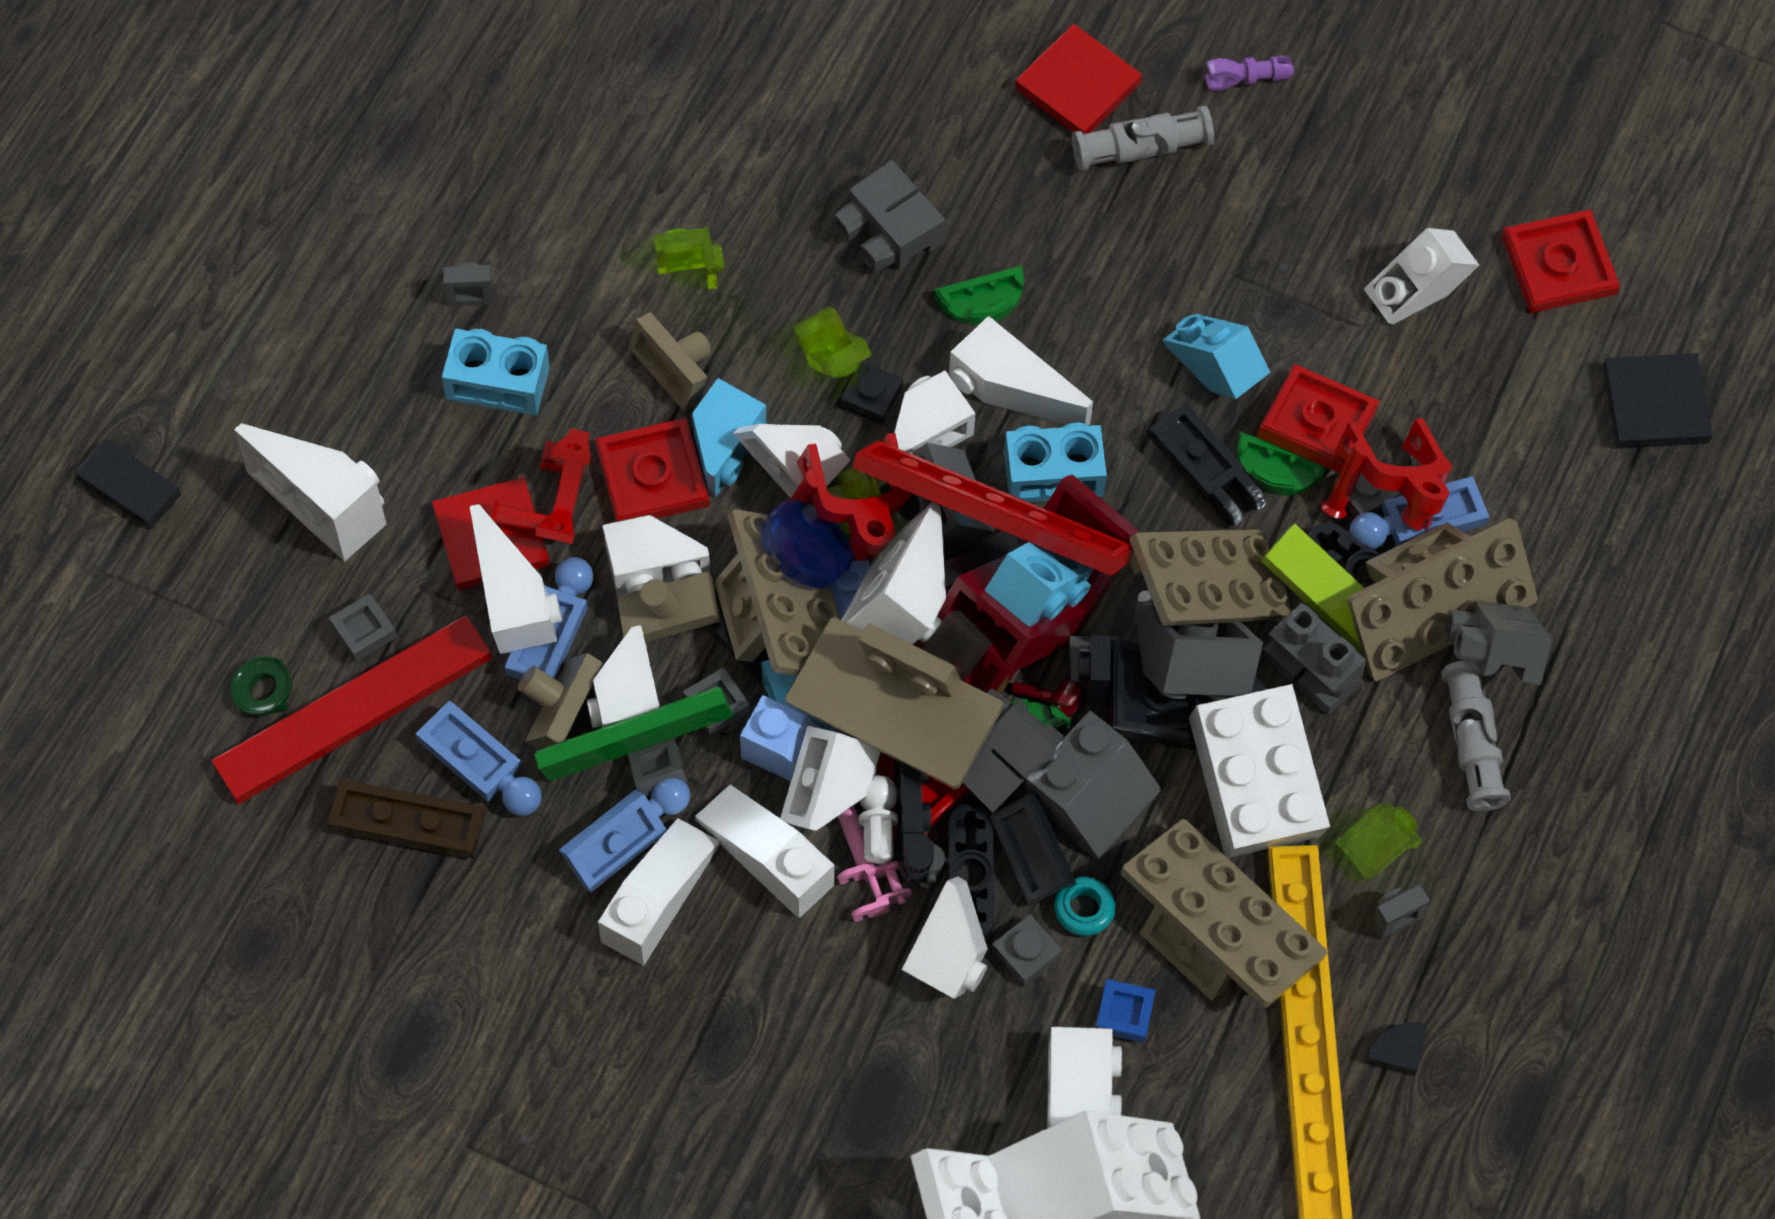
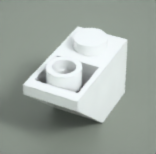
M1426 228L1364 290L1387 322L1395 324L1448 296L1480 265L1454 231Z
M650 515L603 525L605 548L617 596L639 591L646 582L652 579H660L668 583L707 571L710 574V559L706 546Z

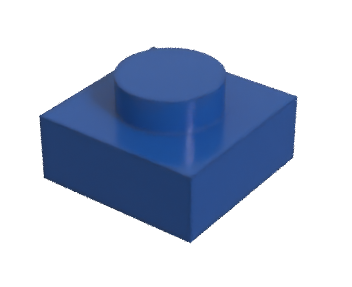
M1106 979L1096 1028L1112 1029V1036L1145 1043L1156 990Z

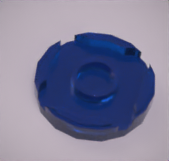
M796 500L782 502L764 520L761 530L764 549L769 557L774 553L775 557L781 562L777 567L794 581L814 588L828 587L830 583L839 581L850 569L853 554L849 539L838 523L821 519L814 505Z

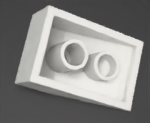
M241 423L234 429L247 473L344 562L386 526L382 508L384 500L379 494L377 486L380 481L375 472L365 462L359 461L356 464L344 452Z
M935 502L930 503L893 536L892 541L883 552L877 554L841 621L861 631L864 630L867 623H870L912 645L917 640L925 643L935 633L941 624V619L937 615L946 599L941 507Z

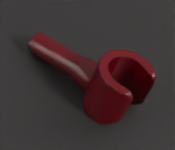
M1063 680L1055 692L1016 681L1012 687V693L1040 700L1043 703H1047L1049 707L1051 705L1056 706L1067 717L1071 716L1083 701V698L1080 696L1082 693L1081 688L1069 680Z

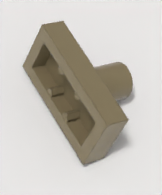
M651 312L637 318L628 348L684 412L698 406L707 376L696 363L709 357L711 354L707 338L701 332L696 331L676 341Z
M708 571L668 583L660 579H652L646 582L639 591L617 596L623 637H625L631 627L639 625L642 627L645 642L721 622L714 578Z
M589 653L567 659L557 679H554L536 666H531L524 673L518 684V690L542 705L525 740L527 744L537 750H541L564 742L593 684V680L603 664L601 661Z

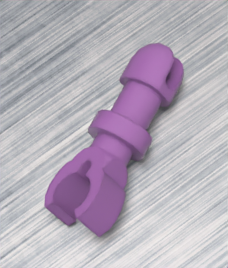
M1287 56L1270 57L1267 61L1257 62L1253 57L1244 58L1242 63L1221 58L1207 62L1210 74H1206L1205 78L1209 89L1223 90L1238 84L1240 81H1244L1246 85H1254L1259 79L1271 78V81L1286 80L1293 75L1294 67L1292 60Z

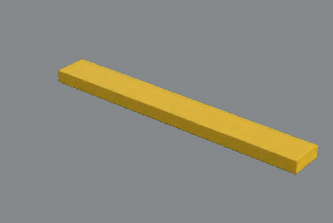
M1318 845L1268 847L1267 861L1271 899L1327 950L1326 956L1320 963L1279 997L1298 1219H1352Z

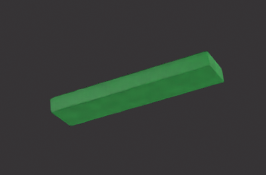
M715 687L538 750L534 755L539 770L549 782L628 755L629 753L732 718L734 715L721 687Z

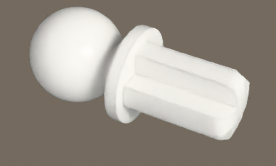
M884 775L873 776L872 782L867 788L866 797L860 800L861 805L867 811L862 812L858 817L859 824L864 827V858L867 862L885 864L887 861L892 860L893 827L898 824V815L890 811L897 802V787L890 778Z

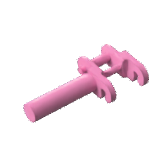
M853 805L838 815V819L855 860L856 867L841 872L837 878L840 884L848 883V879L853 877L855 882L862 879L870 882L876 902L862 906L852 912L853 920L858 922L866 914L871 919L890 912V905L906 903L905 899L909 898L912 892L909 888L903 889L896 873L901 867L899 866V861L890 862L889 860L885 864L875 866V863L865 860L864 829L859 824V816ZM887 876L893 892L882 895L876 879Z

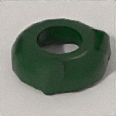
M258 656L249 659L238 668L232 678L230 691L232 700L241 711L251 716L264 717L288 710L287 700L291 696L293 682L290 671L281 659L272 656ZM264 678L274 679L276 681V688L270 697L264 700L253 698V687L259 680Z

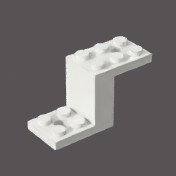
M1086 1110L990 1156L929 1148L911 1155L927 1219H1200L1196 1205L1197 1192L1194 1184L1188 1177L1182 1157V1140L1175 1131L1173 1123Z

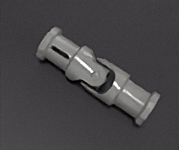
M1207 106L1197 107L1196 112L1176 116L1163 113L1148 118L1113 123L1106 130L1083 134L1082 131L1072 133L1074 157L1079 171L1088 170L1089 166L1114 160L1117 164H1122L1152 156L1172 154L1179 147L1202 143L1204 146L1214 144L1212 118Z
M1461 660L1445 666L1441 671V677L1445 683H1448L1452 705L1449 707L1448 712L1455 742L1458 746L1459 768L1461 771L1466 772L1470 792L1466 799L1467 807L1473 811H1490L1507 805L1511 800L1509 790L1505 789L1500 771L1503 756L1502 751L1496 747L1495 743L1497 741L1494 712L1492 702L1485 697L1482 682L1483 674L1475 661Z

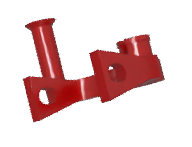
M1423 418L1415 419L1402 446V449L1422 464L1421 466H1395L1380 462L1376 459L1356 422H1348L1335 450V453L1343 458L1346 463L1329 499L1321 503V508L1331 517L1345 518L1347 516L1345 507L1362 474L1369 484L1375 488L1386 491H1400L1408 501L1406 508L1401 513L1402 521L1412 529L1421 531L1423 528L1427 530L1431 525L1433 516L1442 511L1449 497V490L1444 483L1452 470V465L1442 453ZM1418 437L1421 439V447L1417 441Z
M571 428L570 432L558 443H553L550 440H547L545 443L540 470L561 473L554 510L549 516L501 505L496 499L491 519L498 524L533 531L535 536L573 544L574 530L572 517L586 465H589L591 458L589 449L590 432Z
M896 433L886 434L882 442L899 449ZM817 444L807 445L797 461L803 479L790 500L780 505L779 516L805 521V510L813 500L816 512L821 519L828 522L848 523L852 535L848 544L851 554L861 561H866L867 557H869V560H873L892 541L895 531L891 515L903 508L910 498V492L890 484L891 491L871 498L843 499L832 496L826 488Z

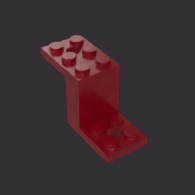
M1073 474L1062 478L1044 507L1048 511L1128 544H1131L1130 537L1140 532ZM1023 540L1019 547L1028 543V541ZM1005 555L958 576L948 591L946 599L937 615L941 619L938 629L925 643L918 640L914 646L954 665L961 681L985 693L992 688L999 694H1002L1017 670L1068 646L1069 636L1079 635L1121 570L1110 576L1094 569L1087 579L1091 587L1076 606L1071 607L1068 604L1053 620H1049L1046 617L1028 627L984 591L1005 559Z

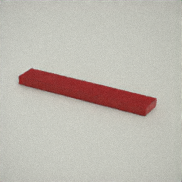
M879 440L860 450L855 455L852 467L855 470L1107 575H1114L1130 563L1133 554L1131 544Z
M467 615L216 757L211 760L213 766L235 802L239 805L492 659L491 651Z

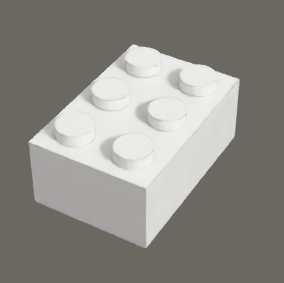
M1292 684L1196 706L1189 716V721L1224 855L1227 858L1266 850L1268 847L1283 846L1318 838L1330 828Z

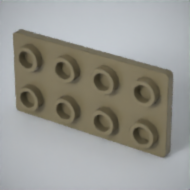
M734 509L729 514L728 520L738 554L715 579L714 584L736 660L753 662L766 648L771 668L774 672L798 676L829 620L834 617L841 620L813 526L808 521Z
M1508 518L1473 536L1467 535L1447 522L1366 561L1369 577L1376 583L1350 595L1347 602L1361 650L1366 659L1368 674L1375 681H1379L1454 644L1447 642L1443 637L1449 609L1472 612L1475 600L1529 607L1537 602L1538 597L1518 523Z
M1258 529L1139 532L1130 537V543L1134 550L1130 565L1134 575L1144 576L1158 616L1164 626L1283 620L1292 612L1284 584L1260 561L1270 550V547L1264 539L1262 532Z
M835 617L829 620L785 698L788 705L953 789H958L1004 708L1001 700L961 681L954 665L870 623H867L864 630L861 631Z
M1185 819L1180 820L1138 853L1121 870V875L1155 906L1140 934L1211 1001L1219 996L1226 989L1230 980L1233 979L1262 1007H1268L1320 963L1327 954L1325 947Z

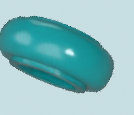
M1074 878L1077 884L1057 893L1055 896L1054 911L1056 918L1065 930L1074 935L1087 937L1099 934L1109 926L1114 918L1116 904L1113 894L1104 883L1095 878ZM1089 896L1098 903L1099 911L1091 917H1080L1073 912L1070 903L1076 897Z

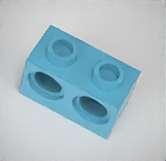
M455 329L442 374L446 400L537 416L550 369L547 345L540 344L538 341L528 337L511 339L494 336L489 331L483 329H471L469 331ZM471 361L484 362L482 365L474 368L465 366ZM517 369L529 370L527 374L522 376L511 374Z
M1074 422L1066 424L1061 428L1040 429L1037 426H1023L1015 431H1006L1004 458L1008 494L1027 502L1048 501L1062 478L1073 474L1099 497L1104 496L1107 474L1100 425L1088 426L1085 423ZM1079 454L1088 460L1085 462H1074L1068 456ZM1024 458H1035L1041 463L1030 466L1024 464L1021 460Z
M1028 542L1006 555L984 591L1024 624L1031 627L1046 617L1049 620H1053L1068 604L1071 607L1076 606L1091 587L1087 579L1094 569Z

